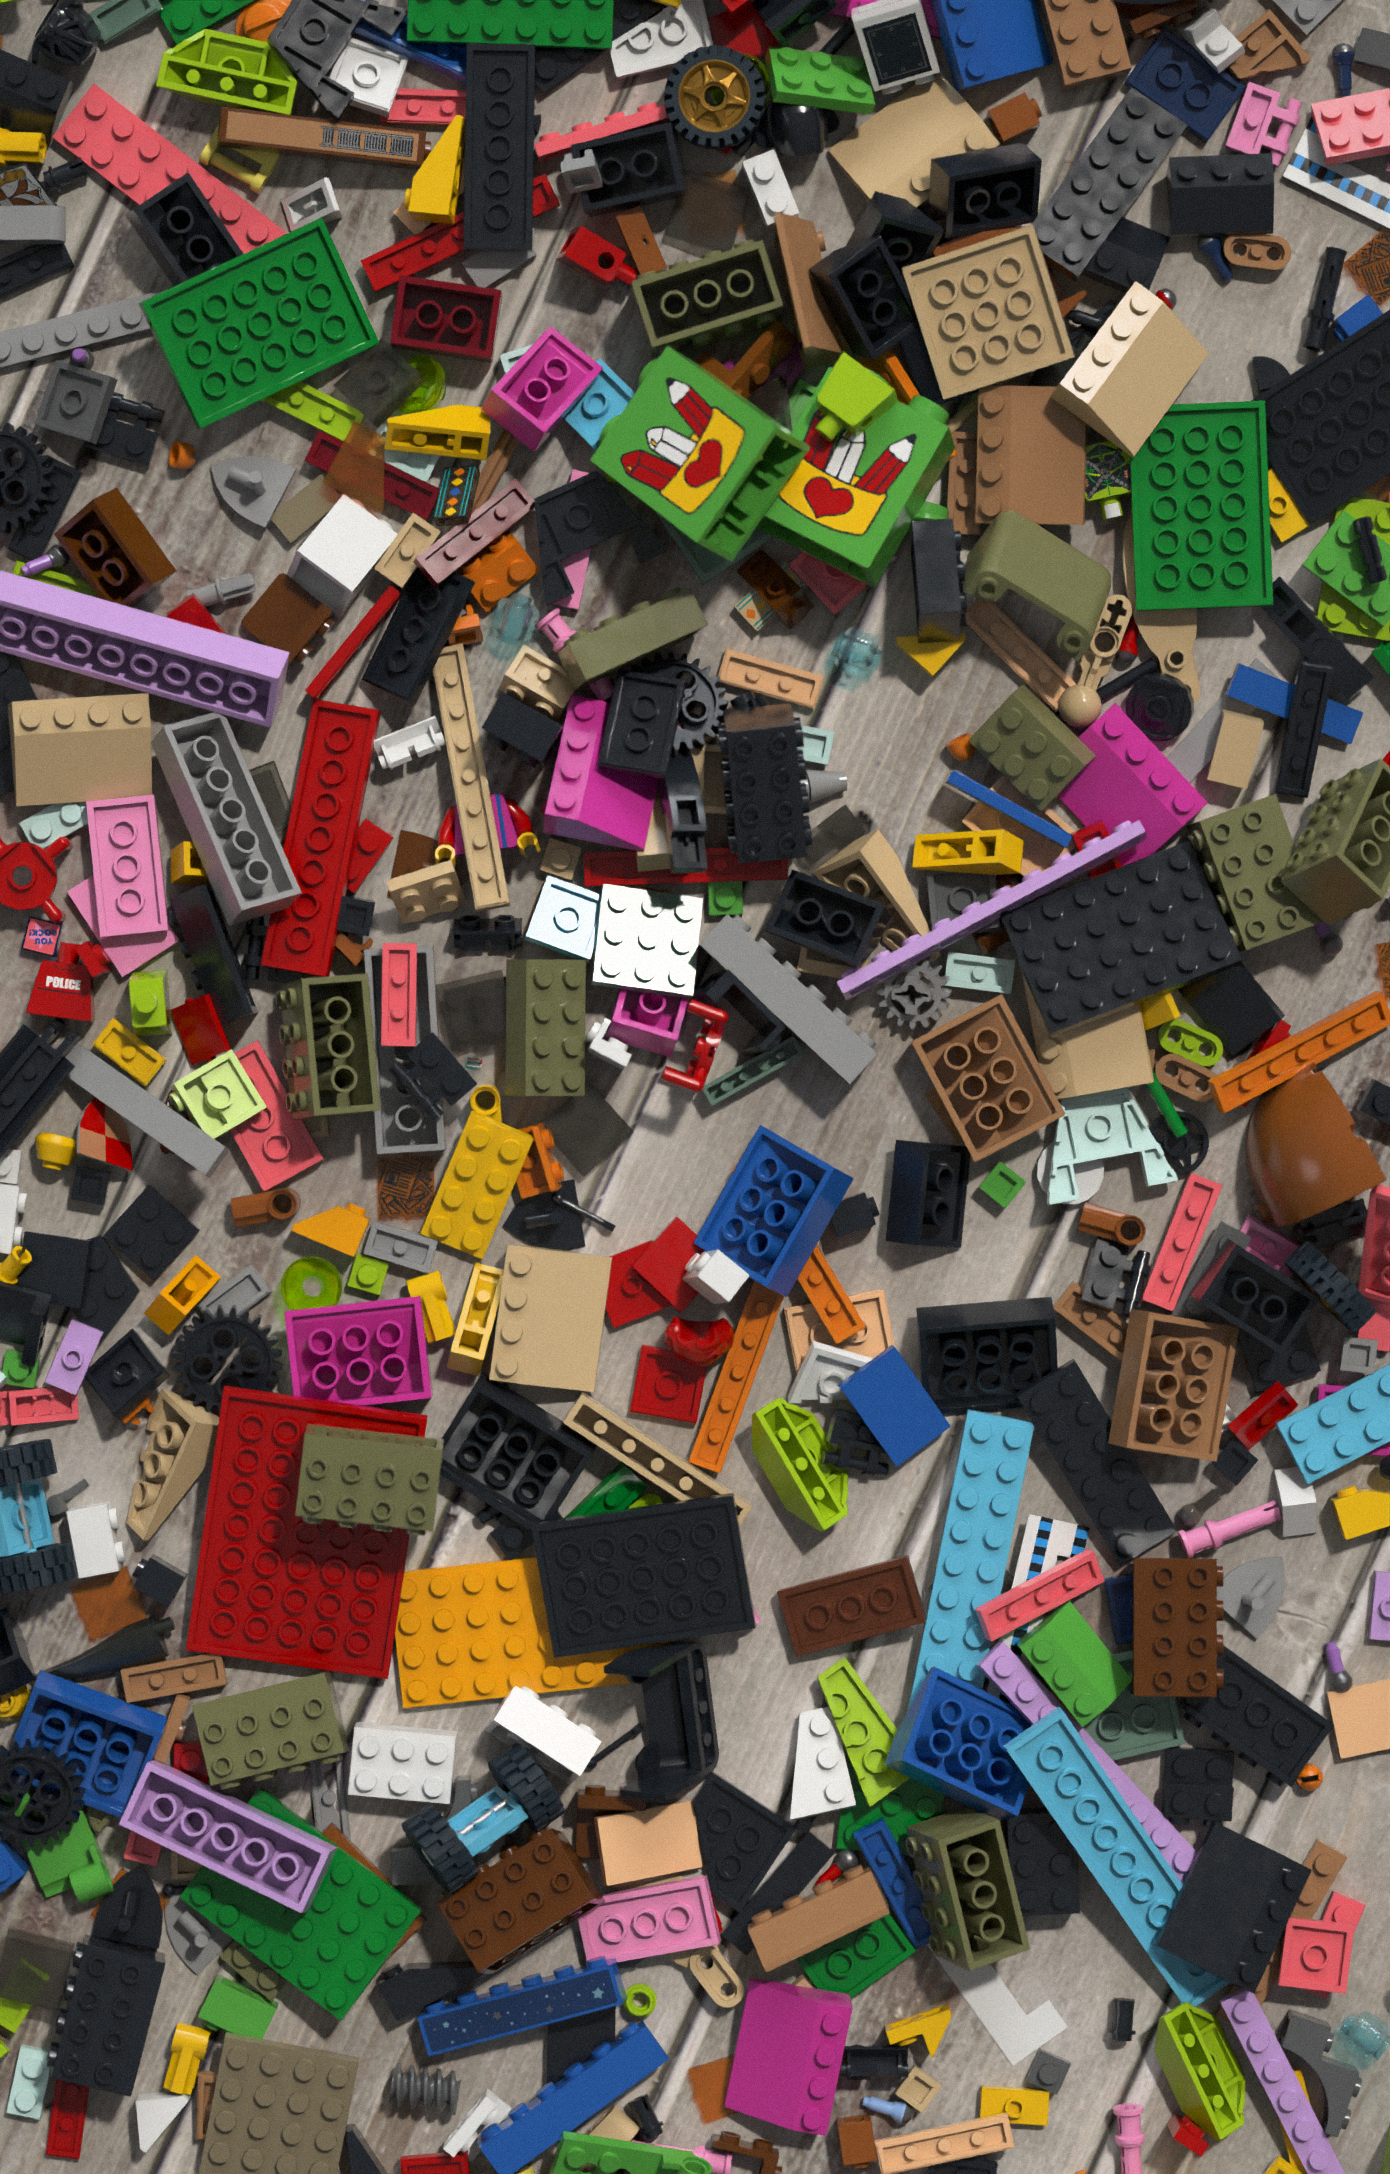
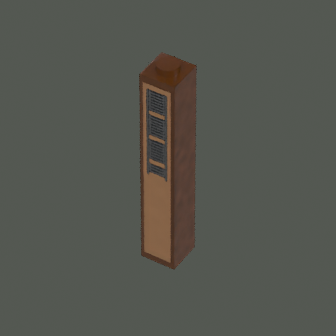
M222 107L220 111L217 137L218 147L419 170L431 152V142L425 141L426 131L343 121L337 122L335 120Z

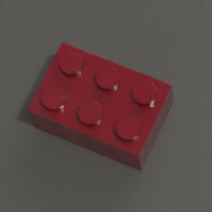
M400 275L390 339L391 347L493 363L503 297L502 290Z

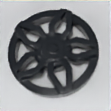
M1176 1111L1180 1119L1184 1117V1126L1188 1132L1190 1130V1121H1192L1199 1128L1201 1135L1194 1133L1188 1135L1186 1133L1179 1138H1175L1168 1126L1159 1124L1165 1120L1163 1115H1160L1151 1123L1149 1130L1158 1142H1163L1160 1146L1167 1152L1166 1160L1169 1161L1174 1156L1173 1162L1179 1168L1174 1169L1176 1175H1181L1195 1170L1204 1161L1209 1148V1138L1200 1120L1189 1113ZM1154 1129H1163L1167 1134L1162 1138ZM1190 1139H1199L1203 1143L1191 1146ZM1202 1149L1198 1159L1191 1164V1155L1188 1151ZM1185 1155L1186 1168L1178 1160L1179 1156Z

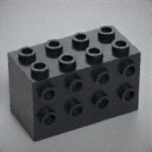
M791 703L723 710L724 724L718 725L721 755L727 754V757L721 758L724 788L730 787V790L724 791L727 821L733 820V823H727L730 853H737L738 864L807 857L806 846L812 845V833L809 816H803V813H810L806 783H800V780H807L803 750H797V747H804L800 717L793 716Z
M85 1934L84 1942L76 1943L72 1967L77 1969L75 1976L68 1975L63 2000L68 2001L66 2009H59L55 2024V2034H59L58 2042L51 2041L46 2067L51 2068V2078L131 2097L166 1964L165 1953Z

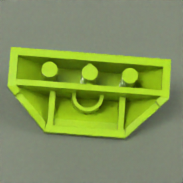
M204 29L175 47L163 52L156 87L191 100L217 106L291 115L298 82L287 65L267 42Z
M778 1397L752 1414V1452L786 1510L822 1532L848 1515V1506L846 1505L847 1470H833L831 1465L821 1464L823 1451L834 1453L836 1451L832 1444L826 1440L827 1436L814 1414L796 1405L787 1403L786 1400Z
M1189 2002L1181 2003L1159 2018L1154 2052L1182 2112L1215 2140L1219 2141L1244 2125L1245 2115L1243 2114L1245 2104L1246 2078L1218 2018L1202 2009L1194 2007Z

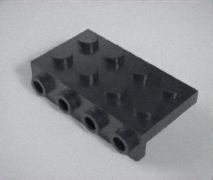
M1223 1645V1655H1217V1669H1223V1690H1217V1697H1185L1180 1704L1182 1709L1186 1711L1183 1717L1197 1728L1204 1724L1214 1732L1210 1737L1225 1748L1230 1743L1241 1751L1238 1757L1253 1768L1257 1764L1263 1766L1268 1770L1265 1776L1282 1788L1286 1783L1293 1788L1296 1784L1295 1779L1334 1727V1724Z

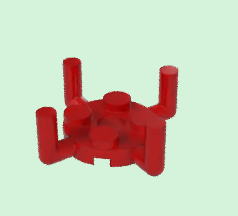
M0 835V903L16 910H31L40 907L52 922H64L66 913L60 910L50 897L58 883V872L54 859L62 852L72 849V840L66 837H59L46 849H43L36 844L28 842L6 845ZM26 866L32 872V880L26 886H19L14 881V872L18 867Z
M691 999V1001H688L685 1011L705 1018L700 1033L705 1034V1037H697L691 1054L697 1060L690 1059L686 1073L665 1066L661 1079H663L662 1081L698 1093L704 1088L707 1075L714 1060L713 1057L728 1021V1014L722 1009Z

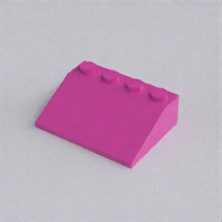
M571 695L546 805L543 833L644 852L658 787V779L598 768L611 704L601 700Z
M1116 703L1078 737L1096 757L1057 796L1085 827L1102 820L1109 836L1114 834L1112 830L1126 821L1134 823L1140 820L1146 831L1147 840L1118 855L1122 866L1152 855L1208 803Z
M420 1296L284 1311L294 1396L361 1406L432 1398L430 1362Z
M749 1978L724 2107L793 2131L826 2136L853 2009L850 1994Z

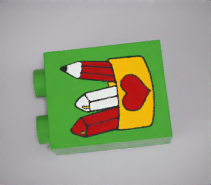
M667 346L659 358L653 359L644 367L638 379V390L621 415L613 417L604 426L599 438L600 446L590 461L695 542L733 562L810 449V446L704 367Z
M829 366L791 432L810 446V449L756 528L876 588L909 530L912 521H914L955 449L950 428L945 425L949 414L935 402L925 397L914 395L908 406L897 401L895 405L859 436L855 437L842 427L832 441H828L816 431L815 427L825 416L819 410L816 398L833 370ZM869 370L870 372H872L874 375H876L878 378H880L882 381H884L885 383H887V384L889 385V383H888L884 378H882V377H881L880 375H878L877 373H875V372Z

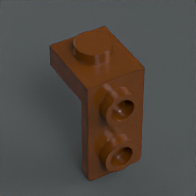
M762 549L756 552L737 571L770 605L788 629L802 621L808 612L814 608V605L801 587Z
M721 2131L720 2135H712L711 2146L714 2148L761 2158L759 2174L782 2173V2166H777L779 2149L773 2147L774 2143L763 2139H754V2142L740 2140L741 2136L739 2134L729 2131Z

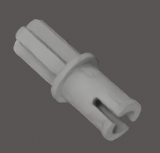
M251 573L222 581L220 578H217L215 583L187 590V595L189 597L194 593L205 607L220 602L225 605L227 600L254 593L256 591V583Z

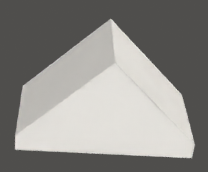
M329 177L323 178L281 200L291 231L319 218H323L324 223L342 217Z
M1297 1466L1274 1469L1278 1506L1282 1517V1536L1317 1533V1502L1312 1482L1309 1484L1305 1483Z
M171 2091L138 2095L136 2099L139 2143L140 2149L144 2153L148 2151L182 2110L191 2095L178 2094Z

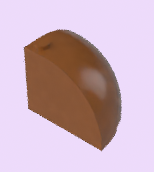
M1314 1062L1299 1071L1294 1077L1279 1084L1274 1091L1269 1089L1262 1093L1254 1107L1247 1129L1246 1163L1251 1184L1260 1201L1256 1208L1265 1224L1271 1222L1274 1227L1287 1226L1311 1217L1387 1180L1366 1141H1363L1360 1136L1357 1137L1353 1134L1357 1130L1355 1122L1322 1071L1315 1073L1314 1070L1317 1069V1066Z

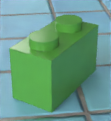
M218 1974L198 2017L203 2019L202 2023L212 2030L221 2032L223 2028L234 2034L263 2039L279 2002L270 2001L264 1995Z

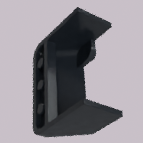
M683 1641L633 1649L603 1667L606 1674L625 1675L630 1683H642L650 1743L644 1746L636 1756L635 1768L638 1772V1779L620 1789L621 1797L667 1801L716 1768L719 1759V1747L707 1654L701 1642Z

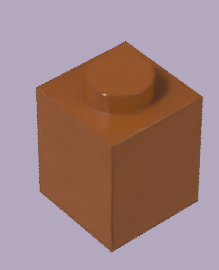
M1024 92L988 110L986 117L1000 145L1004 146L1038 129L1040 124L1038 118L1042 117V113L1035 99L1029 100Z
M870 2113L837 2118L843 2165H850L852 2169L869 2167L871 2161H877Z

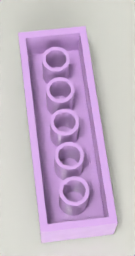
M156 1760L147 1762L119 1822V1825L300 1913L310 1910L338 1847Z

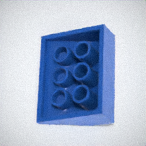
M930 0L957 92L1053 64L1035 0Z
M760 1125L697 1235L694 1244L705 1251L720 1250L748 1273L750 1278L787 1297L854 1178Z
M932 1667L894 1736L884 1766L1000 1821L1014 1818L1019 1815L1029 1782L1003 1745L1032 1725L1012 1704L936 1667Z
M40 1670L13 1741L15 1740L19 1747L23 1748L26 1739H30L32 1747L37 1748L38 1743L42 1740L44 1741V1750L49 1751L51 1747L56 1745V1756L60 1757L65 1753L69 1754L65 1764L76 1763L78 1766L73 1775H83L84 1777L80 1787L86 1788L84 1797L81 1798L85 1801L84 1804L122 1818L147 1762L152 1761L167 1717ZM23 1768L15 1769L16 1772H18L21 1775L29 1774L28 1771ZM40 1769L32 1782L33 1786L37 1787L40 1778L45 1773L44 1770ZM46 1784V1787L50 1790H60L54 1784Z

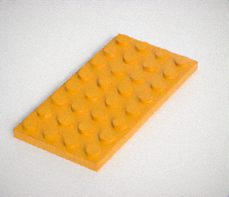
M536 1556L404 1571L395 1629L403 1708L506 1697L515 1686L520 1689L522 1686L528 1687L538 1694L628 1684L630 1682L627 1681L625 1675L606 1674L603 1667L633 1649L669 1644V1641L554 1658Z

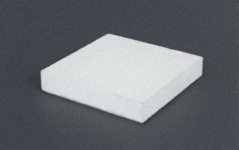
M350 37L335 60L329 78L355 93L350 106L388 118L407 69L409 58L393 50Z

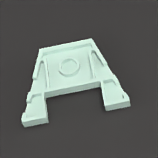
M1127 1087L1059 1100L1066 1115L1056 1120L1047 1206L1080 1199L1073 1169L1074 1164L1139 1153L1146 1187L1178 1181L1174 1169H1171L1163 1155L1165 1153L1159 1143L1155 1141L1147 1126V1121Z

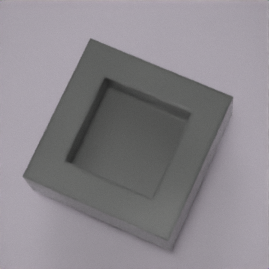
M1039 2048L1025 2079L1027 2082L1057 2095L1071 2063Z

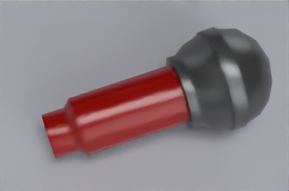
M850 1849L839 1851L835 1863L819 1877L815 1885L827 1880H831L833 1883L844 1872L858 1866L859 1856L857 1852Z

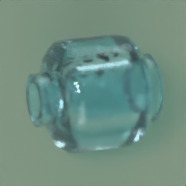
M513 593L512 598H501L498 601L491 622L492 629L497 633V639L521 646L523 641H529L533 638L536 624L540 617V611L537 607L531 605V597Z
M850 627L846 632L840 631L831 656L835 657V665L838 668L862 677L867 674L869 668L876 671L883 651L878 650L879 639L877 636L859 628Z
M1363 2011L1357 2017L1351 2013L1340 2029L1345 2033L1342 2040L1344 2048L1364 2062H1369L1373 2058L1378 2061L1390 2045L1389 2025L1369 2011Z

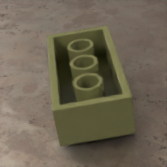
M675 587L661 594L660 598L656 599L653 605H650L649 601H645L632 607L629 612L624 614L625 618L620 619L617 614L601 621L600 625L595 627L592 633H589L586 628L569 636V639L563 642L565 647L558 653V656L574 690L576 691L617 672L618 669H624L643 660L644 657L648 658L657 652L679 644L702 631L708 623L691 587L682 592L679 587Z
M506 959L505 1096H585L586 960Z

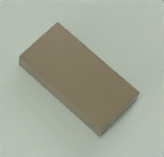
M320 474L275 511L271 520L292 544L324 518L341 497L324 476Z

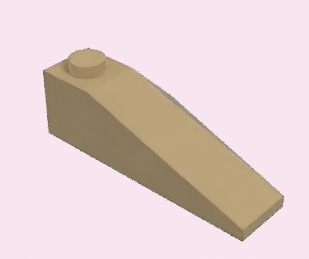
M878 829L854 840L814 870L813 873L819 880L885 904L891 917L883 933V942L893 951L901 948V943L915 934H919L921 937L931 932L898 856ZM938 951L930 955L929 957L931 958V961L937 959L941 954Z
M161 1389L153 1407L154 1411L148 1418L146 1430L151 1431L147 1450L141 1451L139 1461L144 1462L141 1480L134 1483L126 1521L143 1540L149 1541L213 1459L219 1418L211 1410L206 1412V1407L199 1404L195 1406L193 1401L167 1389Z

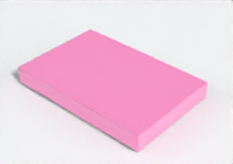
M94 874L67 891L122 977L127 976L180 940L170 924L169 931L101 938Z

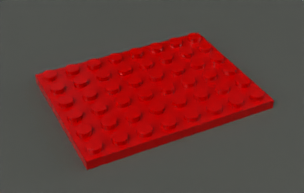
M224 1386L186 1650L388 1679L410 1534L405 1533L406 1528L392 1527L391 1531L384 1532L372 1530L371 1524L357 1523V1527L348 1528L336 1525L337 1520L323 1519V1523L313 1524L303 1522L302 1516H295L304 1436L307 1424L425 1437L428 1415Z

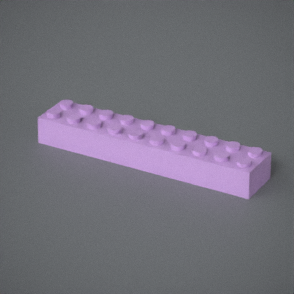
M0 570L1 652L269 728L272 727L283 700L290 652Z

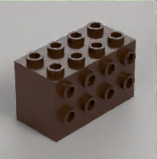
M1133 1558V1696L1217 1697V1690H1223V1669H1217V1655H1223V1635H1217V1621H1223V1600H1217V1587H1223V1566H1217V1559Z
M543 1828L539 1832L535 1831L528 1836L529 1843L519 1849L516 1845L507 1849L499 1855L501 1861L491 1867L488 1864L477 1869L479 1875L452 1894H448L445 1890L442 1892L444 1897L437 1901V1904L478 1973L492 1975L605 1902L564 1832L552 1828L549 1830Z

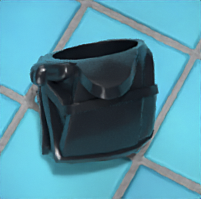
M57 0L51 7L33 40L31 62L38 65L39 51L50 60L54 59L60 63L78 66L85 64L86 60L95 52L102 38L101 31L91 15L83 8V5L81 3H74L77 0Z
M772 101L768 106L767 114L760 121L757 128H755L754 140L755 144L760 148L774 147L778 154L802 158L806 154L822 153L827 145L828 134L838 130L840 122L838 116L831 109Z

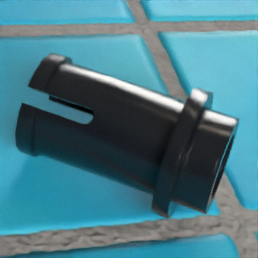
M77 157V159L53 169L51 166H48V171L43 172L50 192L56 189L58 192H61V187L89 177L81 157Z
M1113 1998L1112 2028H1109V2033H1112L1111 2039L1132 2041V2035L1136 2033L1135 2030H1132L1135 2000Z
M648 2094L628 2102L640 2128L638 2134L643 2135L645 2140L663 2133L661 2127L663 2121H658Z

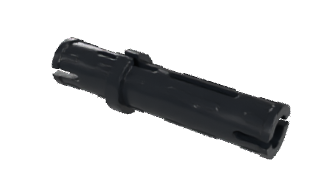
M1326 247L1313 307L1308 310L1307 317L1310 320L1306 339L1303 343V347L1308 350L1324 351L1329 324L1334 322L1335 314L1332 312L1340 284L1344 259L1347 255V251L1336 247ZM1330 269H1333L1328 295H1325ZM1322 304H1325L1320 329L1318 330L1317 324Z

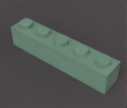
M793 1035L780 1042L770 1052L764 1051L704 1085L703 1092L711 1106L802 1056L804 1053Z

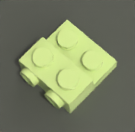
M232 1049L170 1086L173 1093L169 1095V1098L178 1112L184 1110L192 1124L214 1139L267 1108Z

